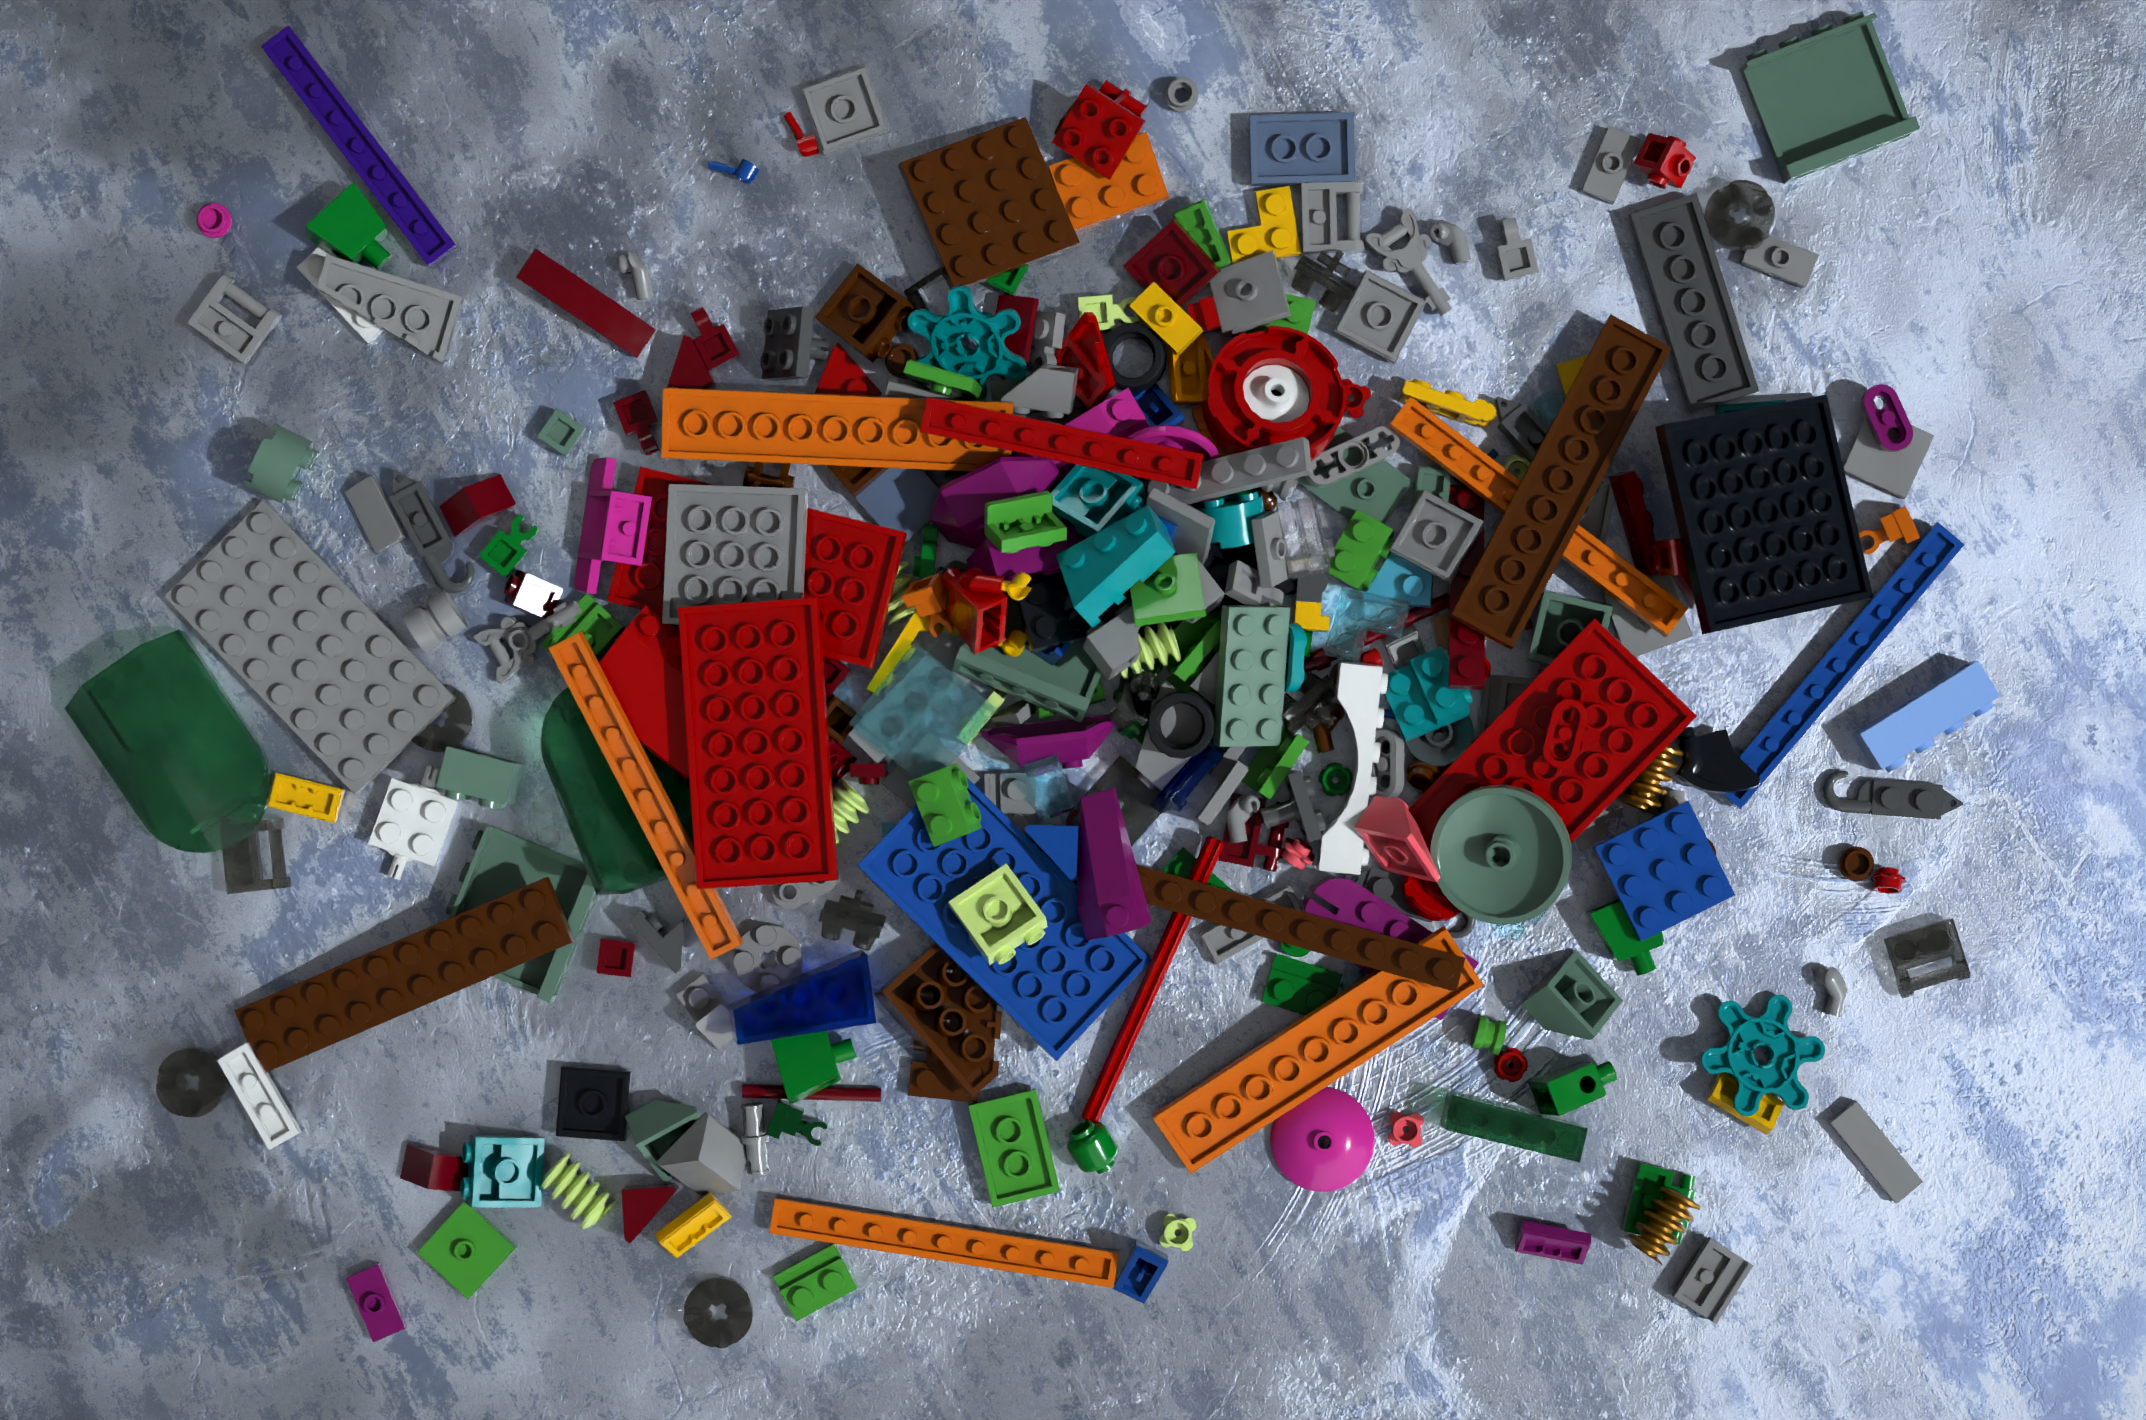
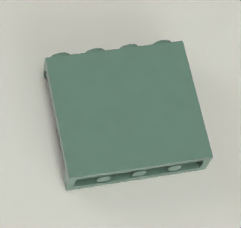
M1858 12L1843 19L1844 25L1833 29L1831 24L1821 26L1811 31L1812 37L1802 41L1799 40L1798 36L1790 38L1778 44L1780 49L1767 53L1766 49L1756 51L1746 56L1748 61L1739 69L1784 184L1909 137L1921 129L1916 116L1910 118L1872 23L1877 18L1876 13L1864 16L1863 12Z
M1004 591L1008 597L1005 638H1008L1013 630H1019L1025 634L1017 601ZM964 640L952 668L954 672L1079 723H1082L1102 674L1084 650L1085 641L1070 644L1063 656L1052 666L1033 652L1031 653L1027 648H1024L1021 654L1016 657L1008 656L1000 646H997V649L990 647L974 655Z
M486 826L484 831L479 830L472 844V849L476 850L472 862H466L460 873L459 881L463 884L459 894L452 895L446 908V914H449V918H452L540 879L549 877L575 942L493 977L534 993L541 1000L549 1003L556 1000L607 872L495 826Z

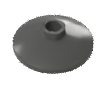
M1470 716L1405 743L1410 753L1421 762L1432 766L1451 765L1473 742V723ZM1436 733H1443L1446 738L1441 742H1437L1433 739V736Z

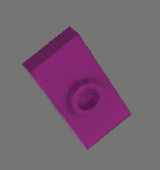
M1523 1221L1515 1241V1251L1583 1264L1591 1245V1234L1564 1229L1558 1226Z
M381 1263L346 1278L373 1342L407 1328Z

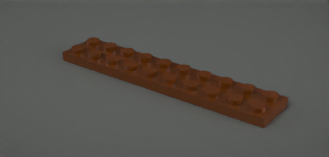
M1610 314L1449 616L1510 650L1514 648L1672 347Z
M545 877L234 1011L247 1042H249L265 1072H269L573 943L575 938L549 877Z

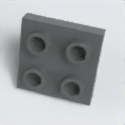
M801 306L768 311L764 322L765 347L760 360L762 368L761 379L781 381L808 378L810 358L819 361L826 360L829 351L817 349H821V347L829 348V342L826 339L812 338L814 308Z
M1301 771L1287 774L1285 781L1290 794L1289 800L1266 808H1260L1266 830L1270 829V827L1296 820L1299 823L1305 842L1322 839L1320 831L1325 830L1326 827L1320 809L1313 810L1310 797L1315 796V791L1310 776L1303 777Z

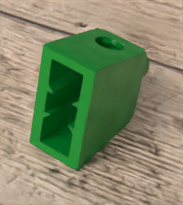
M354 182L305 225V236L334 257L356 264L365 258L376 270L381 269L392 257L380 244L387 235L385 223Z
M1619 900L1586 912L1589 921L1614 961L1621 962L1630 958L1637 976L1657 969L1650 950L1664 945L1662 932L1642 942L1639 941Z
M824 1028L770 1036L784 1089L790 1104L796 1103L840 1081L841 1076L837 1064L857 1058L851 1038L831 1044L827 1030Z
M1609 1061L1597 1066L1594 1062H1578L1528 1081L1539 1113L1560 1116L1606 1096L1604 1085L1616 1081L1617 1075Z

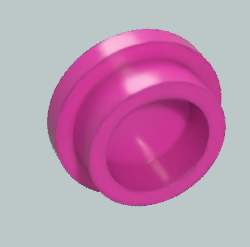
M209 203L198 212L197 226L204 235L210 238H220L229 232L232 226V216L223 205Z

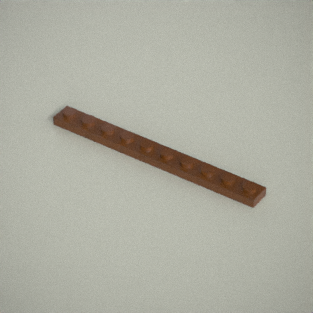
M1136 864L1145 898L1149 905L1456 992L1465 957Z

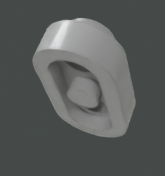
M1377 730L1375 742H1380L1381 744L1379 763H1372L1371 777H1377L1375 795L1387 798L1397 797L1404 787V741L1402 736L1395 730Z
M839 871L838 880L825 881L824 883L774 884L773 898L784 909H796L833 890L839 881ZM788 885L796 889V896L793 899H788L784 895V889Z

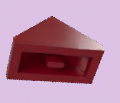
M684 335L667 387L703 389L713 387L716 383L693 339Z
M499 474L463 487L441 504L439 508L454 536L458 537L517 506L502 475Z
M407 1144L400 1179L426 1189L460 1191L461 1178L468 1177V1163H463L462 1154Z
M676 1183L625 1186L621 1190L624 1238L629 1244L680 1188Z

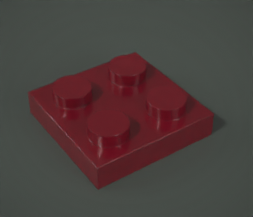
M1177 219L1172 220L1123 265L1143 290L1155 282L1180 307L1186 304L1221 272Z

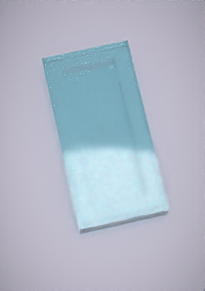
M1057 754L1023 765L1042 820L1075 810Z

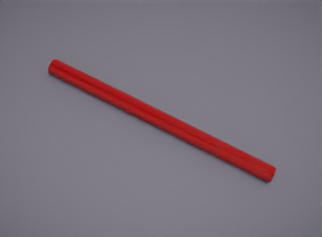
M1212 836L1206 838L1188 879L1207 884L1224 847V843L1221 840ZM1173 911L1082 1112V1118L1085 1121L1091 1120L1093 1123L1100 1121L1191 920V916Z

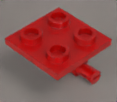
M1108 80L1104 82L1100 90L1087 83L1052 143L1110 180L1145 123L1141 116L1145 112L1147 105L1130 96L1132 92L1124 89L1123 91Z

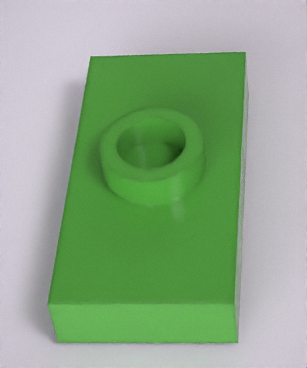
M1206 198L1172 212L1174 218L1178 220L1218 268L1232 263Z

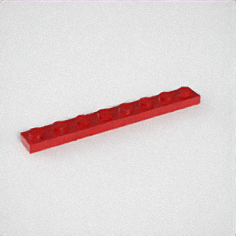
M927 397L920 432L1193 489L1198 487L1204 454L933 397Z

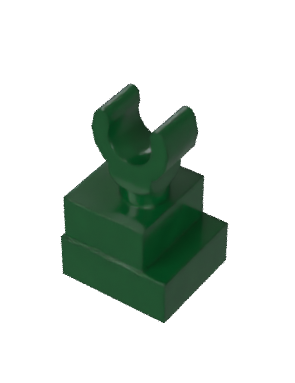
M778 1099L766 1135L779 1139L781 1132L795 1136L797 1132L805 1136L809 1143L820 1146L822 1141L814 1138L811 1131L815 1127L827 1129L828 1125L822 1120L812 1122L802 1120L804 1108Z

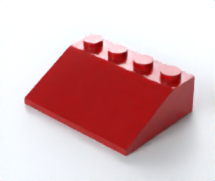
M646 605L625 628L599 664L641 745L687 779L689 777L680 631L671 624H662V617Z

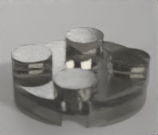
M1735 180L1730 182L1729 185L1724 186L1721 190L1717 189L1710 196L1705 208V221L1710 236L1719 245L1729 250L1745 251L1759 248L1764 240L1769 237L1775 226L1776 211L1772 198L1761 185L1748 180ZM1740 207L1746 208V214L1750 216L1749 219L1743 220L1741 224L1736 223L1735 218L1731 217L1732 212H1739Z
M445 685L457 697L448 707L444 708L443 712H447L448 718L444 720L445 725L440 727L438 724H428L417 737L415 736L411 740L414 744L428 751L442 753L445 752L447 746H461L472 733L474 728L473 706L468 697L454 686Z
M201 1047L185 1048L169 1055L161 1063L158 1070L156 1093L161 1104L172 1114L191 1118L200 1117L215 1110L221 1104L225 1093L229 1089V1081L217 1062L219 1058ZM188 1073L192 1077L196 1075L199 1077L198 1086L200 1088L198 1091H195L193 1088L185 1089L184 1085L187 1083L185 1076Z
M713 1277L701 1281L692 1289L685 1301L683 1321L688 1331L698 1342L709 1347L726 1348L731 1344L737 1343L746 1335L754 1319L750 1293L744 1285L730 1277ZM723 1303L726 1305L725 1313L728 1317L725 1320L719 1318L716 1321L712 1318L713 1312L710 1310V1306L713 1304L718 1307Z

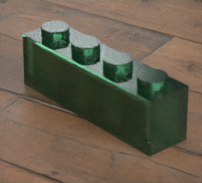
M1447 1092L1439 1124L1445 1130L1579 1163L1588 1128L1581 1124Z

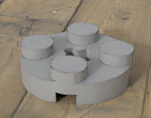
M763 925L749 930L742 936L744 943L735 948L733 964L739 979L746 987L757 993L771 995L786 990L797 981L803 970L804 956L801 943L791 931L782 926ZM772 950L777 953L775 961L778 963L777 966L773 968L769 965L764 968L761 965L763 961L762 957H760L761 952L769 953Z

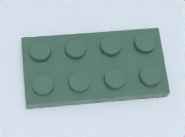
M1222 605L1213 745L1218 747L1281 746L1290 607Z

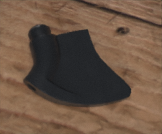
M1687 727L1677 736L1680 740L1679 748L1684 753L1682 755L1683 762L1675 775L1689 786L1705 792L1726 794L1750 790L1760 785L1759 776L1740 759L1732 748L1727 729L1697 736L1696 730L1693 727Z

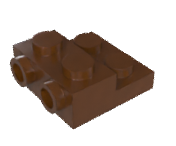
M857 263L815 318L843 339L850 347L874 363L877 358L882 359L888 355L892 348L891 340L899 330L903 332L909 328L908 316L916 309L906 298Z

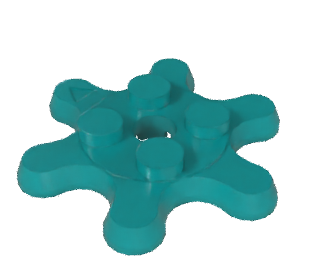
M958 285L950 289L947 295L949 312L945 315H936L922 308L911 312L908 316L909 328L913 332L926 337L931 345L930 353L919 358L917 362L974 378L983 388L980 395L981 399L985 400L987 396L985 380L989 375L997 373L1004 375L1010 380L1017 381L1023 379L1027 374L1025 359L1011 352L1004 343L1005 338L1018 331L1021 325L1018 312L1012 308L1001 310L996 315L989 312H980L973 303L971 289L965 285ZM967 335L968 338H971L978 344V347L968 349L962 345L960 338Z
M1774 995L1767 1002L1765 1013L1758 1018L1748 1016L1741 1006L1732 1000L1725 1001L1718 1007V1019L1727 1029L1729 1039L1722 1048L1707 1049L1701 1056V1066L1709 1074L1726 1072L1735 1078L1738 1091L1734 1097L1733 1105L1737 1113L1742 1116L1755 1114L1759 1109L1761 1098L1767 1093L1777 1094L1785 1105L1792 1110H1800L1808 1104L1809 1095L1807 1090L1798 1081L1797 1071L1803 1063L1821 1060L1825 1054V1046L1815 1036L1798 1038L1790 1032L1788 1019L1793 1007L1791 1001L1784 995ZM1758 1046L1763 1047L1768 1052L1769 1061L1766 1065H1758L1759 1063L1754 1058L1753 1050Z

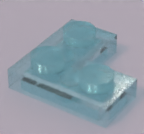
M1342 587L1325 645V655L1359 663L1368 631L1402 638L1410 610V602Z

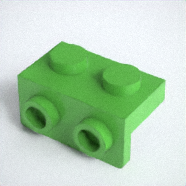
M1049 491L991 501L985 504L984 534L1001 553H1016L1024 548L1034 546L1046 547L1054 542L1067 540V527L1052 512V494Z
M1357 509L1322 569L1351 586L1358 593L1362 591L1363 587L1369 589L1379 572L1374 568L1380 558L1387 559L1391 553L1389 548L1394 541L1392 539L1394 530Z
M1209 613L1206 614V617L1200 618L1193 624L1186 620H1181L1173 629L1181 661L1177 662L1169 654L1168 665L1164 667L1183 682L1188 677L1193 679L1200 673L1205 665L1202 660L1210 651L1215 653L1219 650L1221 621Z
M957 763L908 781L933 847L982 828L980 810L976 803L971 800L967 790L968 779L963 770L959 769Z

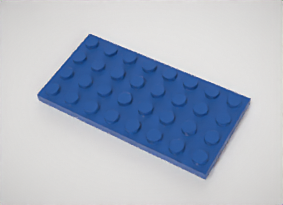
M968 779L967 790L972 802L976 803L981 813V829L933 847L916 803L856 866L1048 1055L1057 1061L1152 959L1125 933L1086 941L1077 909L1078 886ZM1007 863L1045 915L1048 927L1043 929L1045 935L1036 943L1028 945L1025 941L1014 949L1016 954L1006 963L998 964L995 961L989 965L970 939L967 930L949 907L948 902Z

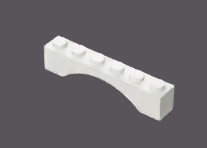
M1341 660L1338 663L1335 695L1345 709L1352 727L1355 742V770L1351 788L1344 804L1333 820L1326 826V829L1321 831L1322 839L1319 840L1317 868L1319 871L1360 875L1361 866L1367 867L1369 848L1364 845L1363 839L1354 826L1367 809L1369 797L1374 798L1376 794L1377 777H1371L1372 763H1379L1381 744L1380 742H1375L1376 728L1382 729L1384 708H1379L1380 694H1386L1388 673H1382L1383 667L1380 664Z

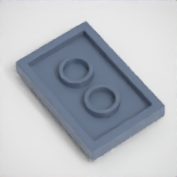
M1353 112L1249 115L1251 186L1355 181Z

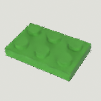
M1036 1088L968 1104L992 1208L1060 1191Z

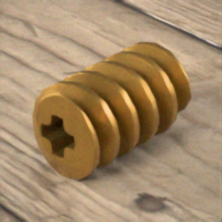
M1668 745L1635 778L1636 780L1627 786L1626 789L1631 793L1620 794L1618 799L1631 807L1655 815L1650 811V808L1662 807V803L1655 798V795H1666L1668 792L1660 784L1661 781L1672 782L1673 780L1666 772V769L1678 768V765L1671 759V756H1682L1684 752Z
M1661 1187L1659 1192L1665 1200L1653 1199L1651 1203L1657 1212L1645 1210L1643 1215L1649 1224L1637 1222L1635 1226L1641 1235L1629 1234L1627 1238L1633 1246L1663 1265L1658 1259L1657 1254L1670 1255L1669 1250L1664 1245L1665 1242L1676 1245L1678 1240L1672 1232L1684 1233L1686 1229L1680 1220L1692 1222L1694 1217L1688 1208L1700 1210L1701 1206L1674 1188L1667 1189Z

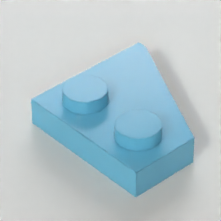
M1390 553L1371 583L1372 585L1365 593L1363 601L1365 604L1431 608L1434 575Z

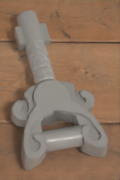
M1406 208L1400 217L1399 223L1383 234L1371 233L1364 237L1367 246L1377 255L1385 258L1382 262V268L1386 272L1391 273L1396 269L1399 273L1403 274L1409 271L1412 272L1427 295L1425 300L1432 311L1436 309L1440 316L1452 309L1447 302L1450 300V297L1444 288L1438 289L1422 265V262L1427 257L1426 250L1430 247L1431 239L1426 234L1419 235L1418 224L1412 210ZM1406 234L1409 236L1410 240L1404 248L1391 250L1388 247Z
M576 601L569 605L567 602H564L553 609L554 614L531 627L526 622H517L516 618L509 616L502 619L500 623L501 628L481 631L474 635V639L479 644L489 646L499 664L496 672L498 683L511 679L520 670L522 665L524 667H532L536 664L537 657L534 652H537L539 649L537 639L560 625L565 628L576 621L575 617L582 613V609ZM502 638H505L513 649L514 657L512 659L501 641Z

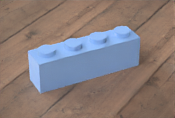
M1971 661L1853 734V737L1874 770H1883L1885 768L1887 772H1890L1906 762L1904 756L1915 750L1918 754L1935 744L1933 738L1940 733L1945 732L1946 735H1949L1963 727L1965 724L1962 720L1974 713L1975 717H1978L1994 707L1992 701L2000 697L1979 661Z

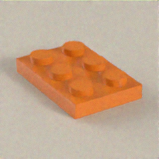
M1147 132L1136 136L1110 180L1075 157L1049 165L1053 182L1075 231L1169 199Z

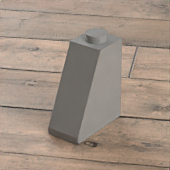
M1165 680L1160 686L1156 702L1166 694L1179 690ZM1177 704L1164 712L1160 726L1163 735L1168 741L1176 745H1186L1195 741L1200 735L1202 720L1195 708L1186 704ZM1147 728L1135 766L1140 771L1137 777L1151 790L1156 786L1162 791L1191 757L1185 759L1172 758L1160 752L1151 741Z

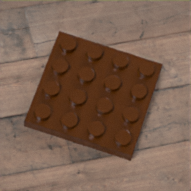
M1026 117L900 162L898 166L950 289L958 285L971 287L1077 247L1080 243Z

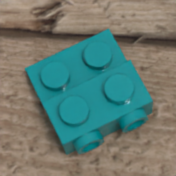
M1078 464L1073 467L1051 492L1052 511L1073 523L1076 532L1086 538L1145 507L1147 498L1143 483L1131 475Z
M1442 647L1409 660V665L1388 673L1387 691L1384 696L1405 742L1470 716L1468 704L1472 703L1473 699L1469 689H1448V654L1445 655Z
M470 1134V1142H464L462 1147L463 1163H468V1177L461 1178V1198H466V1204L470 1207L541 1208L545 1138L541 1136Z

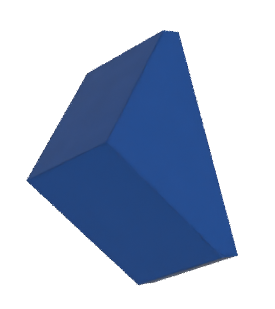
M1157 384L1153 385L1150 389L1132 393L1146 417L1149 427L1155 425L1180 426L1184 423L1185 417Z
M1028 825L1024 828L1025 832L1068 878L1075 882L1078 879L1080 827Z
M1136 1239L1113 1289L1144 1304L1169 1262L1168 1255Z

